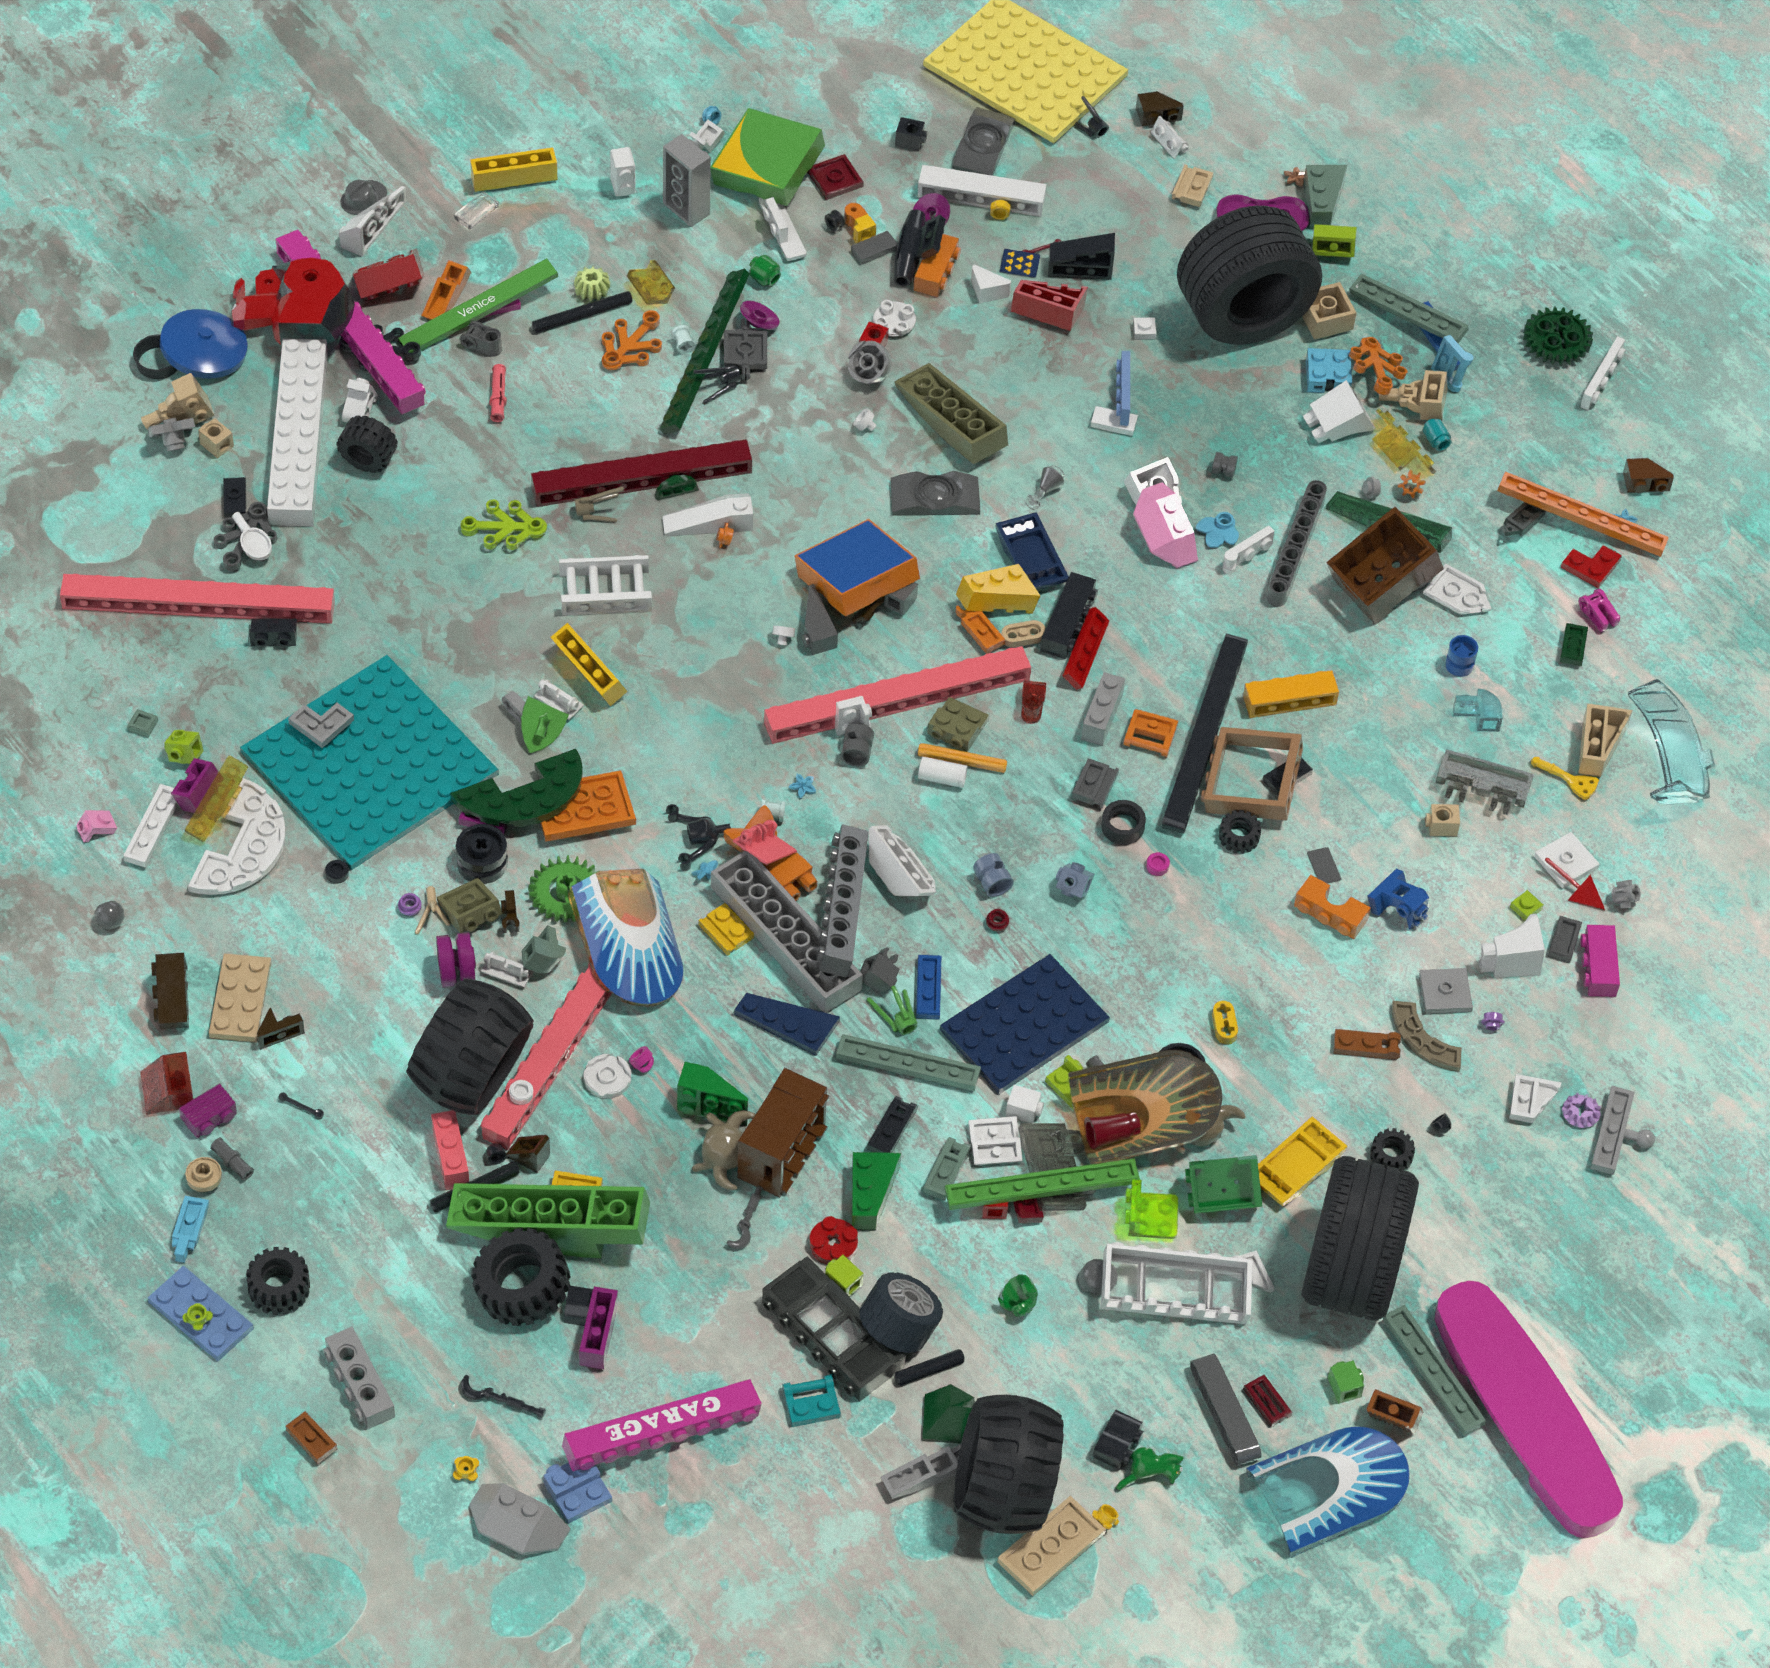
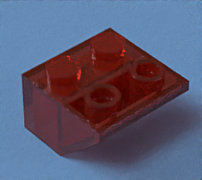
M186 1052L162 1055L140 1071L146 1115L179 1110L181 1106L193 1100Z

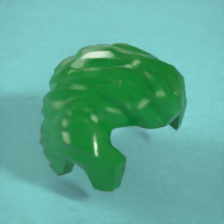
M1019 1274L1014 1276L1003 1288V1300L998 1297L1000 1306L1009 1312H1013L1016 1317L1025 1316L1036 1305L1037 1288L1027 1275Z

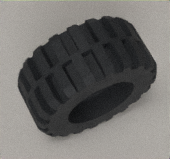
M523 1228L514 1229V1232L511 1233L505 1231L501 1233L502 1236L498 1238L493 1237L489 1240L490 1244L488 1246L484 1245L479 1251L480 1257L477 1256L473 1263L475 1268L471 1272L472 1284L483 1308L493 1319H498L500 1323L505 1325L511 1322L512 1326H521V1323H526V1325L535 1324L534 1321L546 1319L547 1314L550 1312L553 1314L558 1309L557 1305L564 1302L567 1297L565 1292H568L570 1288V1271L558 1244L554 1239H550L546 1233L539 1232L538 1234L536 1229L530 1228L527 1231H524ZM525 1265L541 1267L539 1274L530 1284L518 1289L501 1287L506 1276L514 1269Z

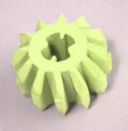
M594 266L591 269L584 267L583 271L577 272L574 280L576 294L581 295L582 300L589 298L590 302L593 299L600 300L601 296L606 297L610 288L608 273L603 272L602 267L599 269H595Z

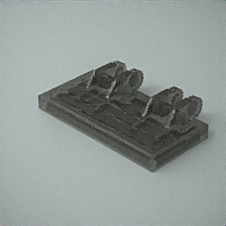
M1446 749L1435 783L1445 786L1446 780H1450L1445 798L1450 799L1453 790L1456 789L1460 791L1458 798L1459 802L1464 803L1469 786H1471L1470 793L1489 798L1492 792L1494 794L1489 810L1494 811L1498 802L1505 803L1503 814L1508 815L1513 798L1516 799L1515 806L1524 808L1534 774Z
M1021 1123L1018 1127L1029 1173L1077 1167L1074 1154L1083 1153L1085 1151L1084 1144L1065 1142L1080 1140L1082 1136L1079 1130H1067L1065 1123ZM1096 1190L1036 1198L1039 1211H1084L1087 1206L1085 1197L1075 1196L1092 1195Z

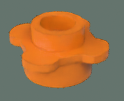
M727 522L724 528H719L716 540L720 541L719 548H722L723 544L729 546L733 537L734 529L729 528Z

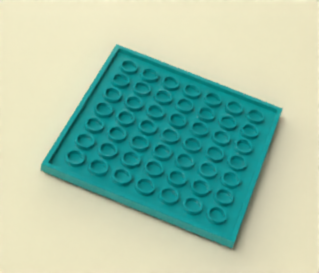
M388 655L380 658L306 705L322 716L338 703L354 715V721L323 748L290 725L288 719L290 716L240 747V752L334 853L348 865L350 870L358 867L453 805L454 803L450 799L451 792L499 775V769Z

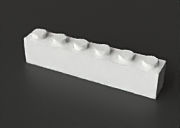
M922 165L917 197L921 198L926 194L938 193L944 196L950 203L988 209L991 208L992 202L1005 200L1010 204V212L1041 217L1047 184Z

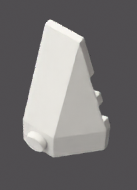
M399 187L350 219L346 226H342L339 231L341 248L363 257L407 202L406 187Z
M1168 457L1130 472L1124 480V484L1135 504L1138 502L1142 489L1161 482L1174 491L1180 503H1182L1178 490V476Z
M749 493L724 495L663 516L664 536L717 533L719 528H724L726 522L729 528L734 529V532L753 531L751 496Z

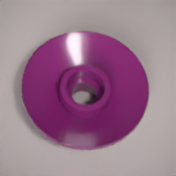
M938 193L924 195L913 207V210L917 209L925 213V222L932 219V216L936 213L934 217L938 215L943 216L946 219V225L950 217L949 202Z
M744 301L740 305L741 313L753 327L773 330L779 326L778 316L767 306L755 301Z

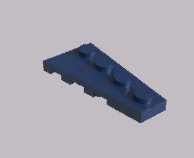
M746 993L734 1009V1015L817 1056L840 1022V1016Z

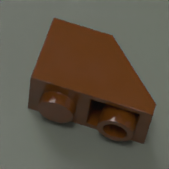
M1649 458L1626 459L1623 475L1627 493L1664 492L1671 490L1674 475Z

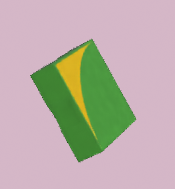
M748 108L710 166L714 185L738 192L750 193L764 200L773 197L776 203L788 206L799 189L803 177L812 168L825 147L822 129Z

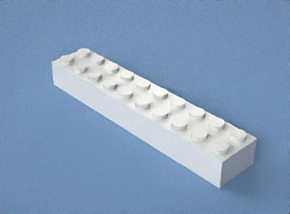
M283 338L267 505L270 526H314L328 360L326 339Z

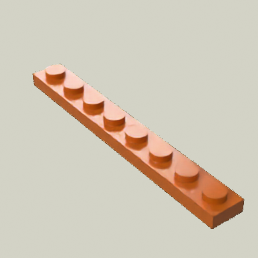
M1506 471L1497 489L1498 492L1660 557L1669 538Z

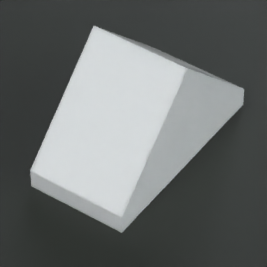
M975 264L972 266L971 282L979 303L1004 299L1010 296L1011 280Z

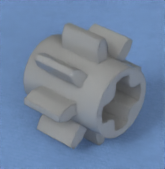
M1632 880L1616 882L1617 887L1612 889L1614 903L1620 904L1621 909L1635 907V902L1639 901L1641 897L1639 886L1636 884L1632 885Z

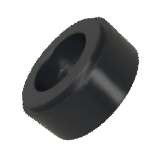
M342 860L330 861L325 867L326 878L335 884L346 881L349 876L348 865Z

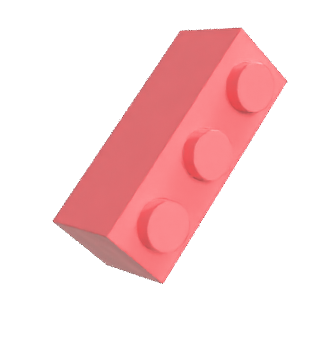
M452 1110L431 1114L432 1130L445 1190L453 1189L454 1183L465 1184L469 1182V1170L456 1112Z

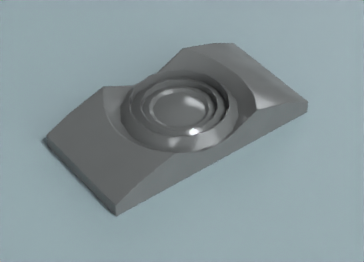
M976 107L969 119L966 132L959 143L952 168L993 176L1015 124V118Z
M915 471L891 477L892 515H980L977 476L957 471L941 475H928Z

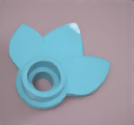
M1221 512L1215 518L1205 517L1195 527L1197 531L1206 534L1205 543L1210 548H1217L1224 542L1234 545L1239 538V532L1235 528V519L1228 512Z

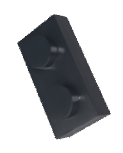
M1302 757L1296 784L1311 776L1313 769ZM1286 762L1263 775L1262 781L1276 796L1280 792Z

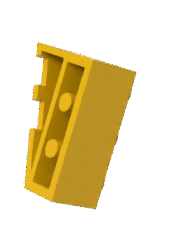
M1019 564L963 576L956 592V596L967 611L993 612L994 609H1006L1008 613H1013L1014 610H1026V613L1033 614L1040 598V594Z

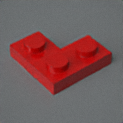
M1603 545L1596 555L1590 558L1573 548L1563 560L1561 568L1599 589L1619 564L1622 555Z

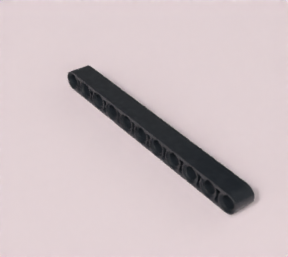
M1227 633L1224 637L1164 814L1162 828L1185 833L1214 747L1215 736L1218 735L1248 643L1246 638Z

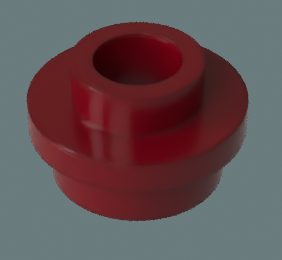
M994 909L988 913L986 924L993 931H1003L1009 925V916L1002 909Z

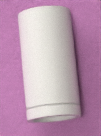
M922 757L918 779L963 788L968 766Z

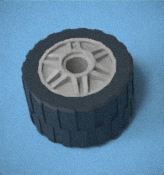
M889 1272L881 1275L859 1310L860 1320L864 1328L876 1341L890 1349L904 1353L921 1350L943 1317L942 1304L937 1295L920 1280L899 1272Z

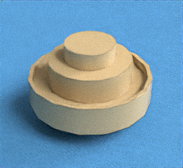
M200 1157L189 1163L185 1176L187 1184L193 1190L208 1192L218 1187L222 1179V1171L216 1160L210 1157Z

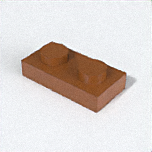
M306 1411L285 1426L286 1431L317 1464L337 1450V1444Z

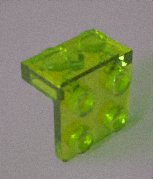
M1132 1179L1131 1188H1126L1125 1203H1129V1210L1125 1209L1124 1224H1129L1128 1236L1175 1239L1178 1229V1197L1172 1194L1141 1192L1142 1180Z

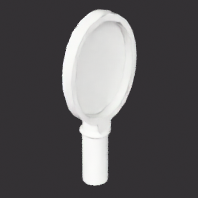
M240 512L234 513L232 518L242 532L240 542L243 551L254 560L267 559L272 552L269 536L259 528H250Z

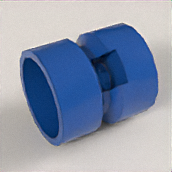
M1458 635L1450 641L1445 663L1446 669L1450 674L1464 677L1471 674L1474 670L1478 644L1472 637Z

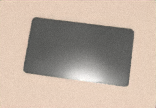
M1328 847L1307 852L1318 879L1325 883L1341 880Z

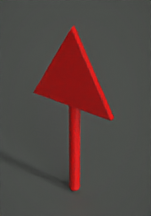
M1545 858V861L1577 888L1568 901L1605 910L1591 874L1579 885L1553 861Z

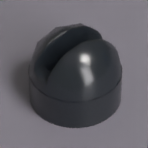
M1446 1113L1437 1117L1430 1124L1439 1134H1446L1452 1127L1451 1120Z
M492 1143L486 1149L487 1160L492 1165L502 1163L507 1157L504 1148L500 1144Z

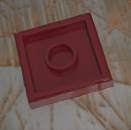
M845 154L817 163L808 170V174L826 200L864 187V181Z

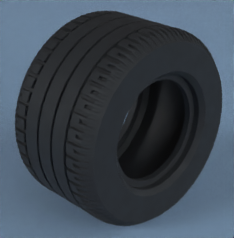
M1248 206L1233 210L1214 219L1189 241L1178 263L1177 280L1201 328L1209 337L1226 344L1245 345L1269 339L1285 331L1303 317L1313 305L1322 283V269L1319 260L1299 225L1289 213L1270 206Z
M1342 1156L1334 1161L1301 1292L1302 1297L1308 1304L1317 1307L1321 1305L1322 1308L1329 1310L1335 1308V1311L1345 1314L1350 1312V1315L1360 1318L1365 1316L1364 1319L1377 1321L1386 1317L1399 1272L1419 1187V1181L1413 1173L1406 1170H1401L1400 1172L1399 1169L1390 1166L1384 1168L1385 1165L1374 1162L1370 1164V1161L1362 1159L1356 1161V1158L1351 1156Z

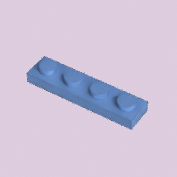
M1122 351L1121 359H1117L1116 372H1120L1116 376V387H1120V389L1117 388L1116 401L1120 402L1116 404V416H1120V425L1129 426L1130 351Z

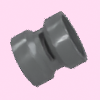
M1216 452L1212 473H1224L1227 477L1233 478L1238 456L1231 455L1228 457L1223 453Z

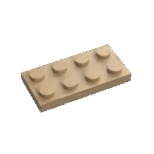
M224 953L209 1029V1038L257 1042V1032L261 1024L272 963L271 957Z
M1069 1496L1048 1514L1041 1530L1023 1535L998 1557L997 1562L1034 1596L1105 1534L1106 1529L1072 1496Z

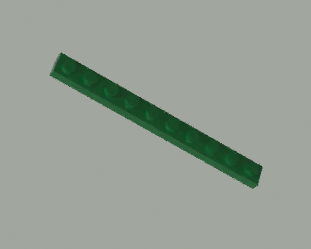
M745 268L732 271L726 277L725 284L719 292L717 302L712 308V313L705 323L704 331L698 339L699 342L695 351L691 355V360L684 370L682 380L677 386L673 399L670 401L669 409L663 417L660 430L664 435L679 431L683 426L705 374H694V370L707 369L750 275Z

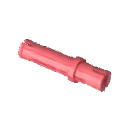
M496 364L492 367V396L489 399L491 406L490 418L493 422H502L505 417L504 407L507 404L505 397L506 367L502 364Z

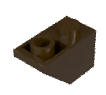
M1158 91L1137 94L1136 111L1142 126L1155 125L1159 116L1169 122L1182 121L1183 103Z

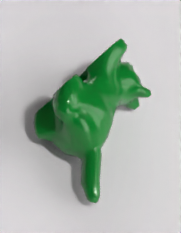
M1140 1447L1133 1452L1130 1476L1120 1480L1116 1490L1119 1491L1138 1479H1145L1155 1475H1163L1168 1478L1170 1484H1174L1175 1479L1183 1471L1180 1464L1184 1457L1170 1453H1163L1158 1456L1153 1449Z

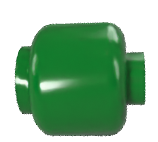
M768 255L756 256L749 264L750 276L761 286H772L781 276L780 265Z

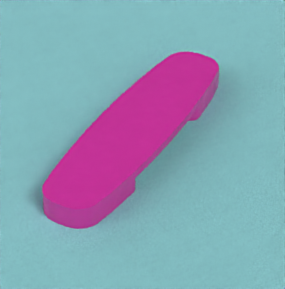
M1469 1280L1460 1282L1443 1291L1438 1299L1434 1317L1442 1340L1460 1374L1469 1378L1496 1426L1529 1472L1528 1481L1532 1489L1568 1533L1576 1537H1595L1614 1527L1623 1508V1496L1609 1465L1583 1417L1541 1352L1507 1307L1487 1285Z

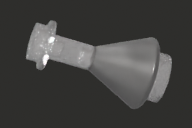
M1051 465L1042 469L1038 490L1033 496L1027 495L1025 504L1031 510L1039 509L1041 507L1040 500L1047 492L1064 485L1065 474L1059 467Z

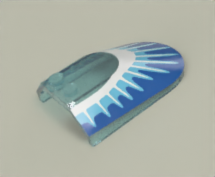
M1347 1427L1336 1430L1246 1468L1247 1476L1252 1477L1257 1482L1279 1523L1291 1558L1388 1515L1402 1502L1409 1484V1465L1401 1448L1384 1433L1367 1427Z

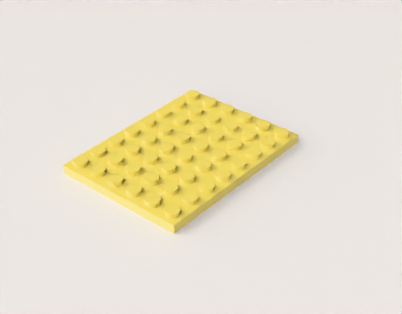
M990 0L923 60V66L1001 113L1015 118V121L1052 143H1055L1089 112L1081 99L1082 96L1094 107L1128 76L1129 70L1010 0Z

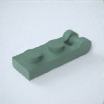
M948 1137L923 1187V1192L946 1201L945 1185L954 1184L965 1160L970 1154L972 1145L967 1143L960 1144L956 1142V1139Z

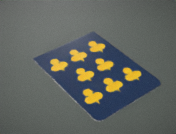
M1004 248L999 272L1035 278L1040 254Z

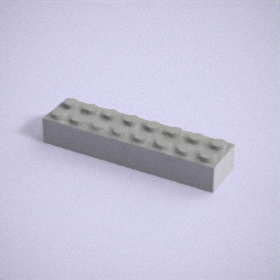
M744 851L711 871V888L752 930L758 941L822 1012L827 1013L862 990L863 974L853 963L847 977L819 971L820 961L817 960L819 947H822V944H819L822 929L755 856Z

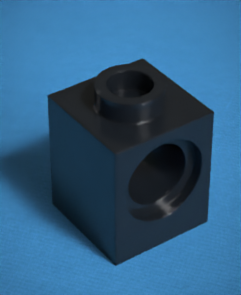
M901 117L896 130L895 146L919 151L921 144L926 143L928 131H924L925 122Z

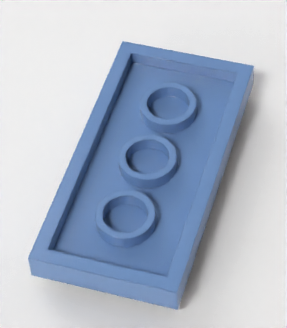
M184 1265L148 1297V1302L217 1361L222 1359L254 1330L253 1324ZM196 1303H200L207 1311H211L213 1314L212 1320L207 1321L200 1331L194 1330L193 1326L185 1323L182 1318L183 1314L187 1313L188 1308Z

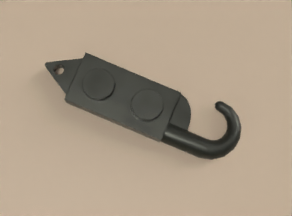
M1526 502L1522 503L1506 517L1504 521L1505 536L1516 534L1522 536L1545 515L1546 511Z

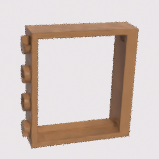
M1221 727L1219 736H1215L1214 739L1215 754L1212 753L1210 756L1211 771L1206 773L1205 783L1207 788L1202 791L1201 802L1205 803L1206 813L1226 815L1227 813L1231 814L1234 810L1237 813L1240 810H1244V813L1249 811L1251 816L1255 815L1257 818L1287 821L1303 752L1302 734ZM1226 745L1289 750L1278 800L1215 795Z

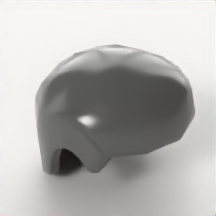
M1102 1259L1088 1261L1078 1273V1283L1083 1292L1089 1291L1094 1293L1095 1296L1102 1295ZM1112 1264L1110 1292L1116 1286L1118 1278L1117 1271Z

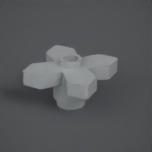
M172 418L163 420L164 424L148 428L149 438L162 436L163 444L166 446L167 451L185 448L184 442L186 441L183 431L192 430L195 424L193 418L180 421Z

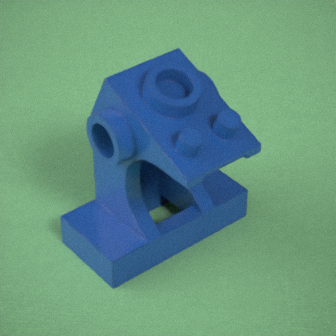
M1397 868L1367 895L1372 914L1379 916L1388 906H1394L1398 914L1406 918L1410 930L1414 926L1418 927L1421 924L1419 921L1422 919L1426 920L1428 917L1426 914L1429 910V907H1427L1429 901L1427 892L1423 888L1406 883L1404 871Z

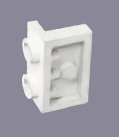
M863 696L836 702L835 730L837 736L845 734L846 727L854 723L864 724L871 728L869 717H872L870 705L865 704Z

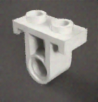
M356 378V381L349 379L347 384L349 391L342 413V421L348 423L350 418L358 415L369 417L372 405L376 403L378 397L369 381L362 378Z

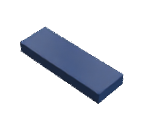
M918 955L916 1019L940 1020L942 956Z

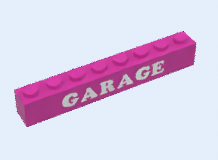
M751 1379L565 1433L562 1448L572 1471L588 1470L594 1465L604 1462L611 1463L620 1457L627 1455L635 1456L641 1451L658 1449L667 1443L682 1442L694 1435L702 1436L714 1429H726L741 1421H752L759 1416L762 1403Z

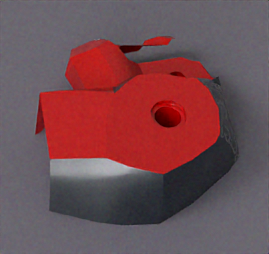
M312 257L295 259L279 266H272V269L260 271L255 277L256 295L245 296V281L242 278L238 279L234 285L233 298L236 299L232 309L234 327L249 330L272 325L274 338L280 345L278 323L322 324L337 341L349 324L355 307L352 294L341 274L332 262L325 259Z

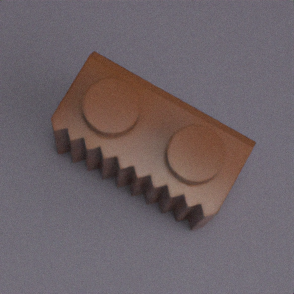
M1377 1389L1374 1390L1367 1407L1370 1417H1374L1375 1420L1379 1419V1421L1383 1420L1384 1423L1388 1422L1389 1425L1393 1424L1398 1429L1402 1428V1430H1407V1432L1411 1431L1412 1434L1416 1433L1424 1413L1422 1407Z

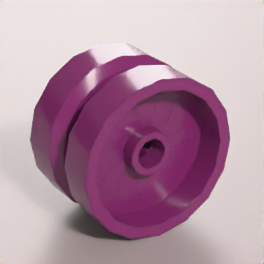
M469 932L457 933L455 937L456 949L452 948L451 938L448 935L436 936L442 988L455 986V971H459L460 981L463 979L475 980L476 961Z

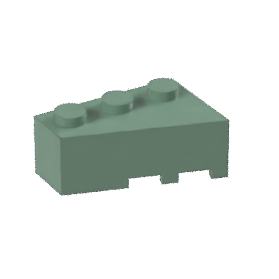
M1306 165L1303 183L1306 205L1309 210V229H1314V224H1332L1336 206L1345 182L1347 165Z

